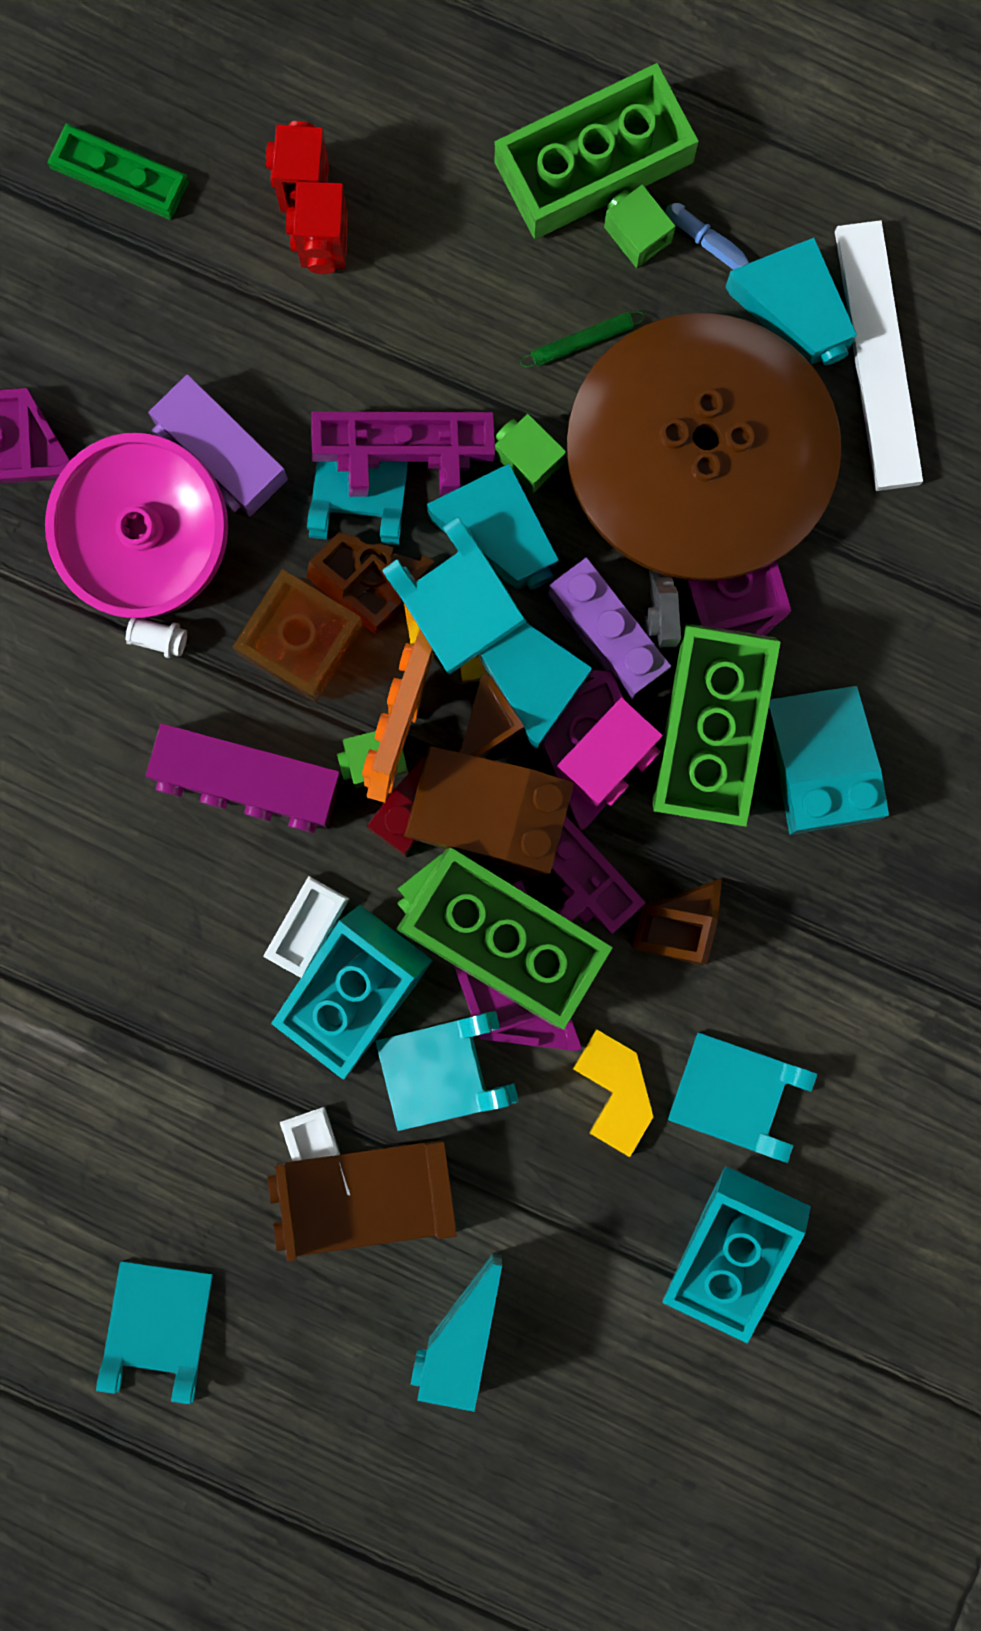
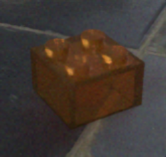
M282 569L233 645V649L242 659L314 703H317L363 630L364 625L359 615Z

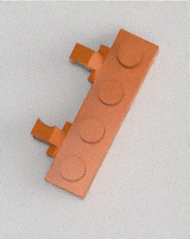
M419 629L414 645L405 644L399 665V670L405 671L403 678L398 679L394 677L387 699L389 714H381L374 740L380 741L378 751L369 749L362 771L364 786L368 787L367 798L384 803L388 793H392L397 777L400 756L412 722L415 723L423 688L433 661L434 650L421 629Z

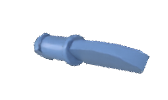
M673 203L667 206L665 210L666 215L677 227L695 239L696 244L701 243L702 247L733 270L749 264L744 253L738 247L713 229H710V224H704L688 212L684 205Z

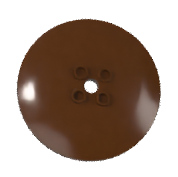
M711 313L677 315L657 320L626 335L614 344L589 371L578 391L569 419L567 434L569 474L577 499L591 524L612 547L631 561L659 574L692 581L733 579L761 570L783 558L808 536L821 518L835 489L840 469L841 434L838 417L829 392L816 370L797 349L777 334L755 323L728 315ZM702 429L711 430L718 437L719 444L711 450L700 449L694 443L693 435Z

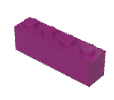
M162 723L159 726L145 775L146 778L157 783L155 791L182 798L184 790L201 795L200 803L226 810L228 802L245 807L244 815L268 822L271 821L272 814L289 818L288 827L315 834L317 826L328 829L342 780V775L336 770Z

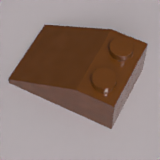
M430 746L428 747L404 837L443 849L451 847L463 855L532 876L550 874L574 782L532 769Z

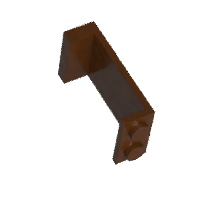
M443 1140L276 1163V1174L267 1176L270 1203H280L282 1222L273 1223L276 1250H286L287 1262L296 1261L297 1256L434 1236H437L438 1240L457 1237ZM343 1175H344V1178H345V1181H346V1184H347V1187H348V1190H349L350 1195H347V1191H346V1187H345Z

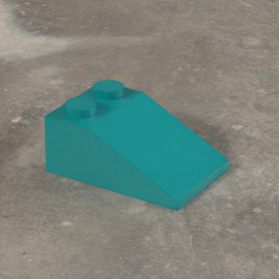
M857 686L770 699L768 715L789 835L874 822L889 816L882 772Z
M359 905L337 923L271 1024L344 1080L410 995L433 960L363 906Z
M725 1166L705 1205L662 1303L748 1344L806 1233L811 1206Z
M492 1253L430 1335L427 1350L417 1348L410 1384L420 1387L417 1401L475 1412L501 1276L502 1255Z

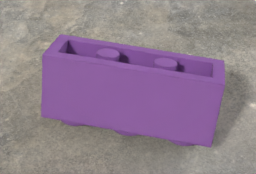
M188 374L148 412L156 425L151 430L153 434L173 441L197 456L216 479L226 506L234 513L241 508L251 517L288 480L284 468Z
M584 558L549 585V598L605 670L612 671L617 685L630 702L667 675L671 668L669 662L587 558Z

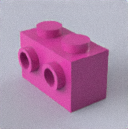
M621 697L557 765L555 771L565 780L574 782L573 788L595 808L603 801H606L611 806L630 786L623 779L635 766L643 772L661 753L655 745L663 735Z

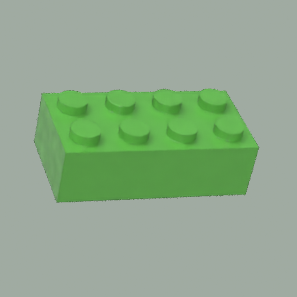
M658 63L496 140L495 165L534 240L608 205L616 195L624 190H628L631 193L642 184L645 187L692 164L699 141Z
M684 622L652 801L655 812L747 827L781 643L777 638Z
M451 847L445 849L396 929L549 1024L563 1030L613 948Z

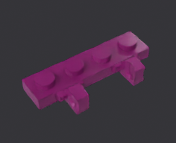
M311 412L312 462H337L338 472H349V497H368V468H378L379 462H428V468H439L440 497L460 488V472H469L470 462H493L495 457L493 412Z
M566 816L551 871L565 885L560 891L567 900L555 912L569 921L578 916L585 924L594 917L612 935L646 902Z

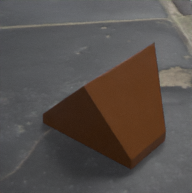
M482 674L460 753L487 759L523 738L524 725L492 677Z
M722 878L655 904H644L641 909L632 949L698 966L707 965L719 917Z

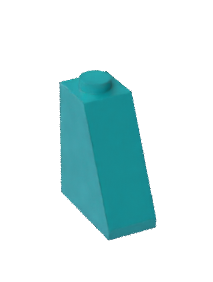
M814 237L730 271L725 286L729 295L768 330L790 343L811 365L820 361L823 362V365H830L840 361L849 354L848 350L851 348L857 334Z
M510 464L427 504L428 515L432 523L442 531H444L443 527L459 517L462 523L466 524L474 535L480 549L494 571L515 589L518 590L528 585L529 589L533 590L554 578L552 572L557 570L559 560Z
M526 622L477 655L488 675L492 677L524 725L523 734L527 741L537 750L586 683L592 671L590 666Z

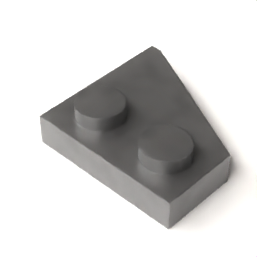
M649 570L651 607L648 608V616H645L644 620L645 633L662 655H673L681 640L678 591L676 586L674 587L672 577Z

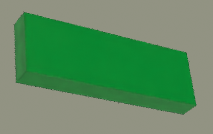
M67 123L47 162L50 169L169 220H172L189 184L188 175Z

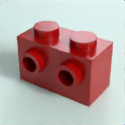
M293 121L289 125L276 124L275 141L267 142L266 168L271 170V187L275 188L280 211L283 213L287 212V207H295L296 181L328 183L329 160L323 128L315 127V125L309 122Z
M296 181L295 207H287L286 233L290 235L291 251L298 252L301 268H308L313 273L330 274L335 269H346L348 212L342 183Z

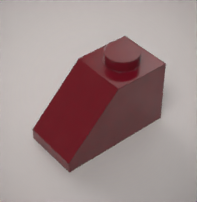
M425 757L397 785L367 825L369 831L406 858L419 842L404 837Z

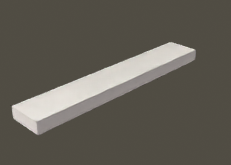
M882 220L837 226L835 237L847 313L857 334L852 345L875 490L881 491L918 486L923 482Z

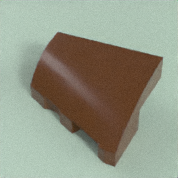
M339 532L309 561L307 579L372 633L376 634L404 604L382 570L395 560H399L403 567L408 568L415 581H418L432 570L435 562L423 555L421 560L395 554L392 553L394 547L380 543L374 545L366 544L359 537Z

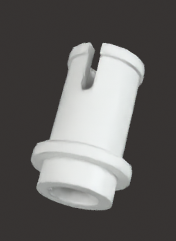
M131 618L125 639L127 640L126 644L164 652V657L171 658L173 655H182L187 641V630L181 629L179 623L175 622L168 626L141 618Z

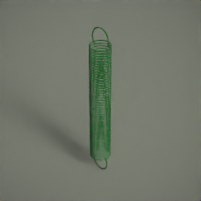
M625 312L622 316L618 315L614 318L612 317V319L610 318V320L598 323V325L587 327V329L585 328V330L583 329V331L581 330V332L579 331L575 335H568L560 340L558 339V341L556 340V342L554 341V343L552 342V344L543 345V347L541 346V348L539 347V349L531 351V355L528 356H532L535 364L539 367V365L541 366L549 361L564 357L569 352L572 353L570 351L572 348L574 351H577L589 345L591 346V340L593 342L596 339L597 342L616 335L614 334L616 330L618 333L619 331L622 333L629 329L631 330V328L633 329V322L631 327L630 320L628 322L626 317L627 314L630 316L631 313Z

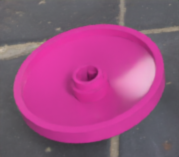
M123 433L109 436L89 445L65 466L57 478L48 500L45 533L48 551L56 571L63 582L78 598L95 609L110 615L126 618H152L184 607L209 585L217 573L225 553L228 539V515L224 497L216 479L205 464L192 452L173 441L145 433Z

